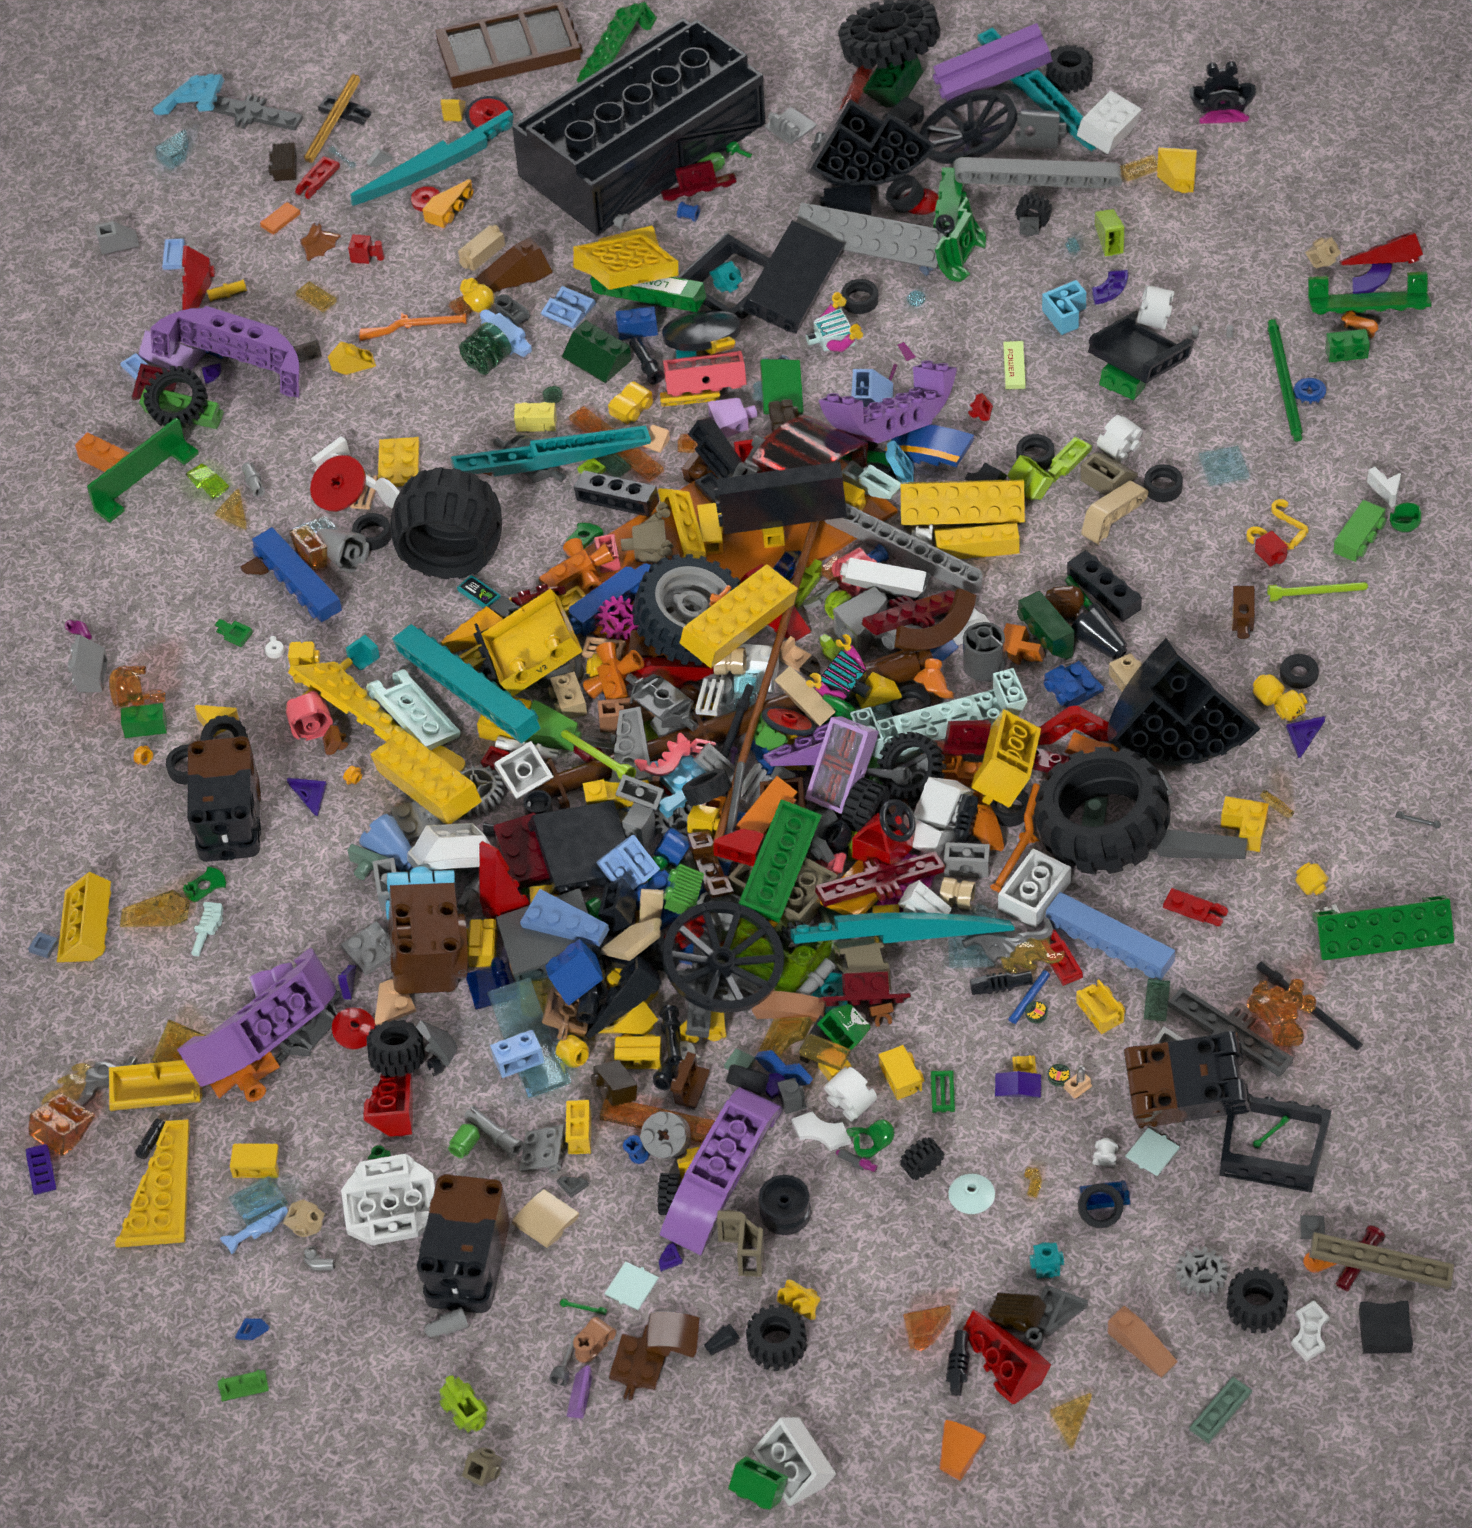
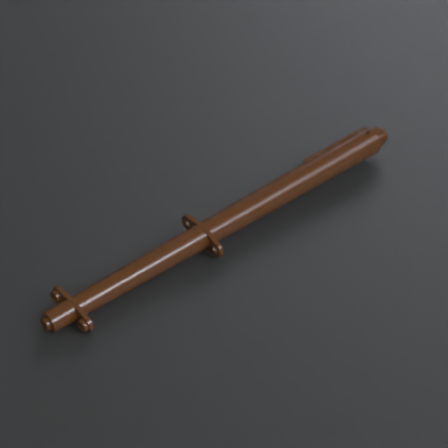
M902 650L864 663L866 679L874 672L894 681L896 685L913 680L925 668V661L933 658L930 650H920L917 652ZM786 693L765 700L762 709L763 712L770 707H783L806 715ZM755 704L750 705L748 711L744 713L736 737L746 734ZM693 709L691 713L694 722L698 724L697 729L691 731L686 727L647 741L650 762L658 761L659 759L664 760L662 753L670 752L667 742L677 743L678 733H682L690 740V744L696 738L716 742V744L725 741L736 710L702 722L699 714H696V710ZM698 743L696 746L704 747L705 744ZM615 753L610 754V755H607V756H609L610 758H612V759L614 760V755H615ZM548 758L545 764L554 778L532 791L542 790L547 792L550 797L560 795L557 798L561 809H569L570 803L566 792L583 787V783L612 778V769L596 759L558 773L552 758Z

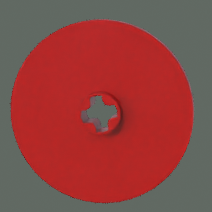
M339 455L326 460L319 466L311 480L310 493L313 501L320 508L331 512L348 508L356 502L363 492L366 482L365 470L361 463L351 456Z

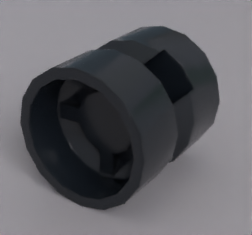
M532 791L523 800L526 815L553 812L551 797L545 791Z

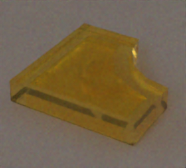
M809 1017L773 1019L758 1052L772 1050L780 1058L783 1051L790 1045L806 1039L813 1021Z

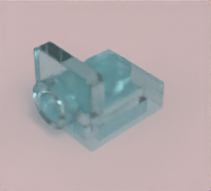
M891 701L871 707L876 720L892 717Z

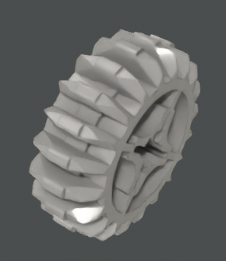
M472 764L471 768L467 769L464 766L463 771H459L475 784L482 800L481 803L467 812L470 818L473 813H476L478 818L480 817V812L488 815V809L495 811V805L500 806L501 799H504L505 787L503 780L496 770H492L490 766L484 768L482 764L479 767H475Z

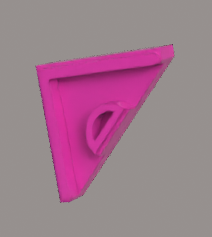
M1234 109L1213 110L1199 119L1201 124L1249 121L1247 115Z

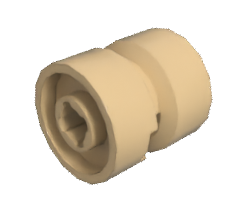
M738 647L713 666L714 674L727 675L731 671L735 675H745L747 664L745 647Z
M944 877L939 897L950 907L955 904L959 909L971 910L972 905H970V901L974 900L976 883L966 880L958 883L955 878Z

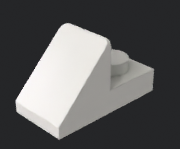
M1376 467L1369 469L1367 483L1391 508L1395 506L1401 473L1387 479L1385 474Z

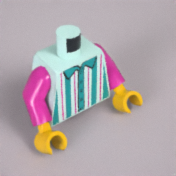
M835 292L832 296L834 303L830 304L825 312L813 322L814 332L806 334V341L809 346L820 343L824 351L844 352L848 347L855 346V338L861 339L863 332L858 324L850 326L841 308L838 309V306L842 307L846 304V299L840 292Z

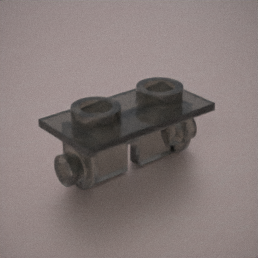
M318 340L293 346L299 363L322 357Z

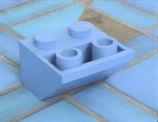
M853 369L851 396L856 400H862L863 407H867L870 403L881 402L883 398H893V382L873 369Z

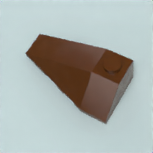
M528 237L513 245L478 275L475 280L478 284L488 286L495 293L502 289L518 287L521 284L537 282L552 274L553 271L541 248Z

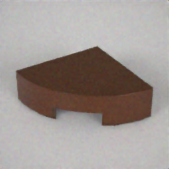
M258 557L240 566L241 571L248 575H264L269 572L267 566Z

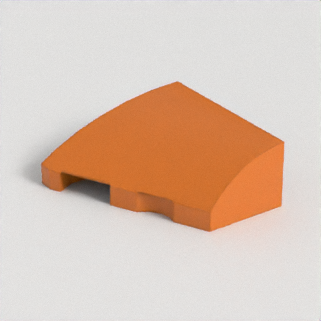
M946 1420L944 1422L940 1470L961 1481L972 1465L974 1457L986 1441V1435L963 1424Z

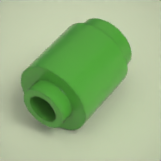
M718 152L711 153L697 162L701 163L712 160L715 173L725 165L723 156Z
M462 1124L449 1141L448 1150L450 1153L458 1158L467 1156L480 1139L477 1127L472 1124Z

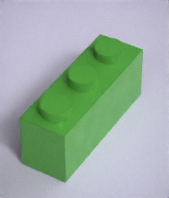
M1363 500L1335 539L1333 553L1354 562L1360 556L1364 557L1368 548L1367 545L1375 541L1378 529L1382 530L1386 524L1385 509Z

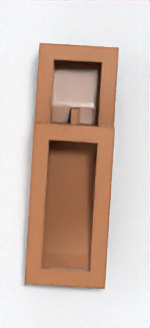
M773 991L767 999L752 1007V1012L757 1019L778 1018L780 1022H816L820 1015L825 1016L826 1005L825 1003H819L818 997Z

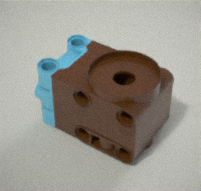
M416 867L409 872V882L407 872L387 873L389 900H386V918L388 919L390 963L395 991L399 994L454 991L458 986V979L467 977L468 968L466 922L464 914H457L454 870L434 871L432 877V871L428 868Z

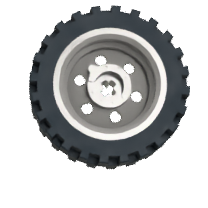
M679 554L673 555L671 560H668L666 557L660 559L659 565L656 563L652 564L649 572L646 571L642 577L632 608V614H634L633 624L634 626L639 625L637 633L639 637H645L644 643L648 647L652 645L656 648L655 653L659 656L663 653L668 656L667 660L673 662L674 659H678L684 665H687L688 661L695 662V665H702V661L680 644L683 627L711 607L709 603L712 593L719 595L727 585L731 586L730 591H732L741 582L738 577H731L732 571L728 568L723 570L719 567V562L715 560L713 563L706 561L707 557L700 556V559L693 558V554H686L685 558H680Z

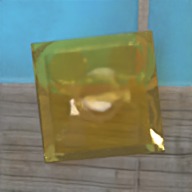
M168 1020L153 1054L152 1061L159 1063L183 1060L177 1049L194 1036L206 1035Z

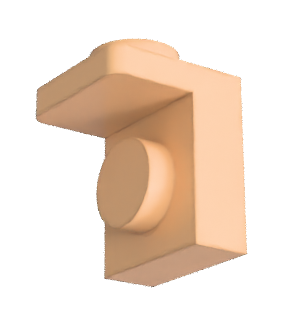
M790 636L786 642L782 643L779 660L800 672V667L812 655L795 646V638Z

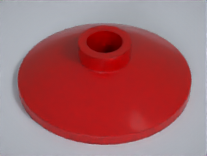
M923 188L924 195L922 200L915 208L908 212L915 215H926L934 212L939 195L931 189Z
M346 1008L340 1011L333 1019V1037L338 1044L347 1049L363 1048L367 1046L366 1038L369 1035V1031L376 1026L375 1020L370 1013L361 1008ZM351 1023H357L359 1026L353 1028Z

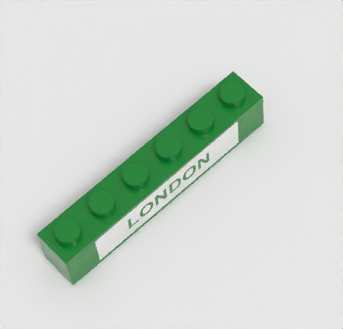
M593 276L590 278L593 292L599 295L603 294L685 311L698 312L707 297L703 282L676 277L610 290Z

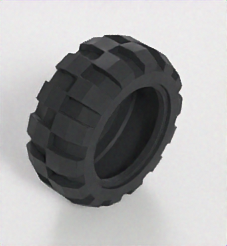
M1110 746L1095 747L1094 752L1084 754L1082 750L1070 755L1068 762L1065 764L1059 762L1048 772V781H1042L1035 798L1034 814L1036 824L1046 850L1053 854L1056 860L1070 866L1071 869L1076 865L1081 873L1096 875L1097 870H1106L1108 874L1123 871V866L1130 863L1136 866L1148 858L1150 849H1157L1170 823L1171 807L1165 782L1160 778L1159 771L1145 758L1140 759V756L1135 752L1123 748L1116 752ZM1117 794L1136 801V804L1127 815L1108 825L1089 827L1069 820L1071 814L1078 806L1097 796Z

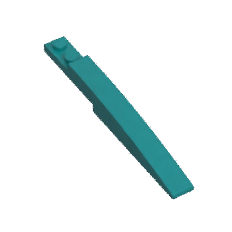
M992 27L979 34L977 41L983 46L1002 37ZM1038 69L1010 79L1013 84L1045 111H1059V123H1066V131L1090 151L1097 148L1077 136L1083 116Z
M510 110L503 112L450 144H447L444 140L440 141L350 193L351 204L355 206L409 186L487 148V140L495 138L499 133L507 131L512 127V112Z
M646 426L532 440L530 445L525 447L451 456L450 462L452 468L461 469V471L469 474L492 472L493 476L496 477L546 469L618 453L650 444L651 438Z
M868 913L834 916V925L831 923H820L816 927L799 925L796 929H790L791 939L795 944L878 935L884 944L1014 931L1015 928L1010 920L943 913Z

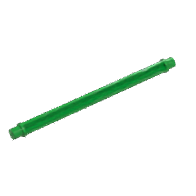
M1271 319L1268 321L1267 330L1290 434L1293 436V440L1298 442L1302 440L1303 431L1279 326L1275 319Z

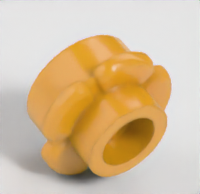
M146 745L139 746L134 751L133 760L138 765H147L153 759V752Z
M352 765L345 771L343 779L347 785L352 783L356 785L362 779L360 767L356 768Z

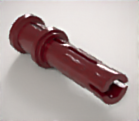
M1369 1225L1365 1229L1366 1234L1363 1239L1358 1242L1378 1246L1380 1242L1384 1241L1386 1235L1381 1229ZM1346 1266L1336 1281V1286L1348 1292L1362 1269Z

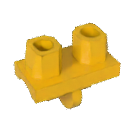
M790 1279L786 1280L784 1288L778 1290L776 1301L781 1305L786 1304L791 1307L794 1313L798 1312L809 1320H815L816 1307L821 1298L817 1296V1292L814 1289H806Z

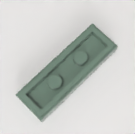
M1232 1377L1189 1427V1431L1209 1444L1248 1399L1253 1390Z

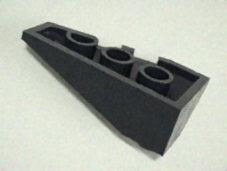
M640 953L623 967L619 973L621 978L618 985L611 986L607 992L605 1005L602 1003L598 1006L594 1023L588 1024L585 1037L588 1039L638 1006L651 993L655 994L661 985L659 973Z

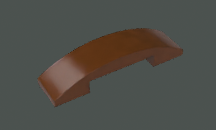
M709 830L687 834L696 869L704 873L702 884L711 898L733 894L727 876H724L717 856H714L713 840Z

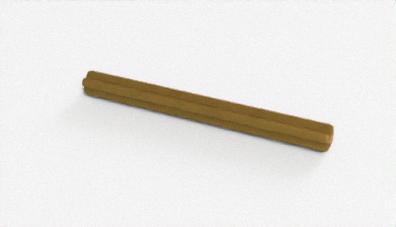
M351 74L305 153L304 159L306 162H314L360 83L359 75Z

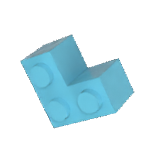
M1077 280L1042 294V311L1061 335L1079 328V311L1086 309V291Z

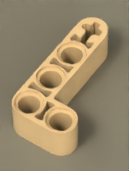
M1130 480L1090 505L1086 512L1081 534L1100 545L1099 542L1103 538L1108 537L1111 524L1138 508L1147 499L1148 490Z

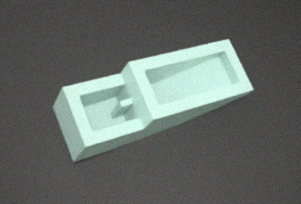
M853 459L842 470L843 482H848L864 490L867 495L882 499H892L900 490V482L871 464L865 467Z

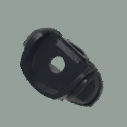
M1234 61L1227 62L1224 69H1219L1218 65L1214 62L1209 63L1206 66L1209 78L1204 81V87L1193 86L1189 89V97L1193 105L1201 113L1233 109L1244 111L1245 107H1248L1256 95L1254 84L1250 82L1239 84V80L1233 76L1238 72L1237 64ZM1224 98L1228 100L1226 103H1219Z

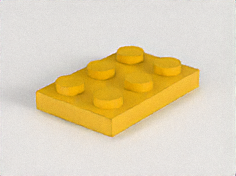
M419 437L379 439L378 479L385 478L395 487H403L412 476L415 477L419 472Z

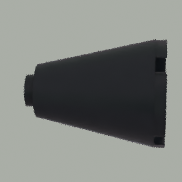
M1099 603L1090 605L1088 607L1090 611L1086 614L1082 612L1071 626L1074 630V638L1112 659L1123 657L1127 652L1126 641Z

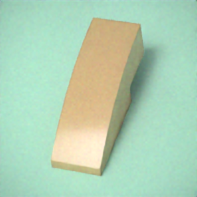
M791 666L774 680L798 708L813 720L817 727L821 726L836 712L822 699V696L813 687L810 688L806 685V680Z

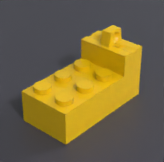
M1005 709L1002 710L991 726L983 763L974 775L971 788L983 794L982 802L989 805L994 799L1010 808L1031 777L1041 728Z

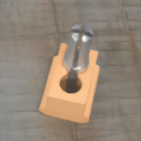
M1081 1065L1077 1067V1074L1064 1083L1063 1088L1074 1099L1092 1087L1091 1079L1085 1074V1067Z

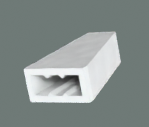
M849 558L846 563L842 564L840 575H843L842 582L867 589L875 586L880 592L898 597L906 595L914 600L923 591L926 572Z

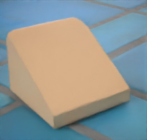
M652 425L648 431L651 443L643 445V447L661 453L670 440L669 430Z

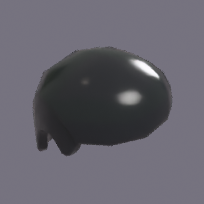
M839 820V822H835L827 827L822 839L826 841L832 852H841L851 843V828L847 823Z

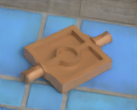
M551 987L547 995L542 1023L559 1029L557 1038L560 1040L562 1037L561 1041L567 1039L568 1033L584 1038L588 1024L579 1022L576 1018L579 999L571 1005H567L557 989Z

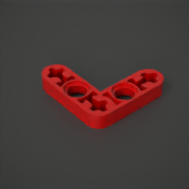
M1070 706L1039 727L1041 731L1038 745L1053 744L1073 729H1077L1097 741H1109L1107 735L1109 722L1082 707Z

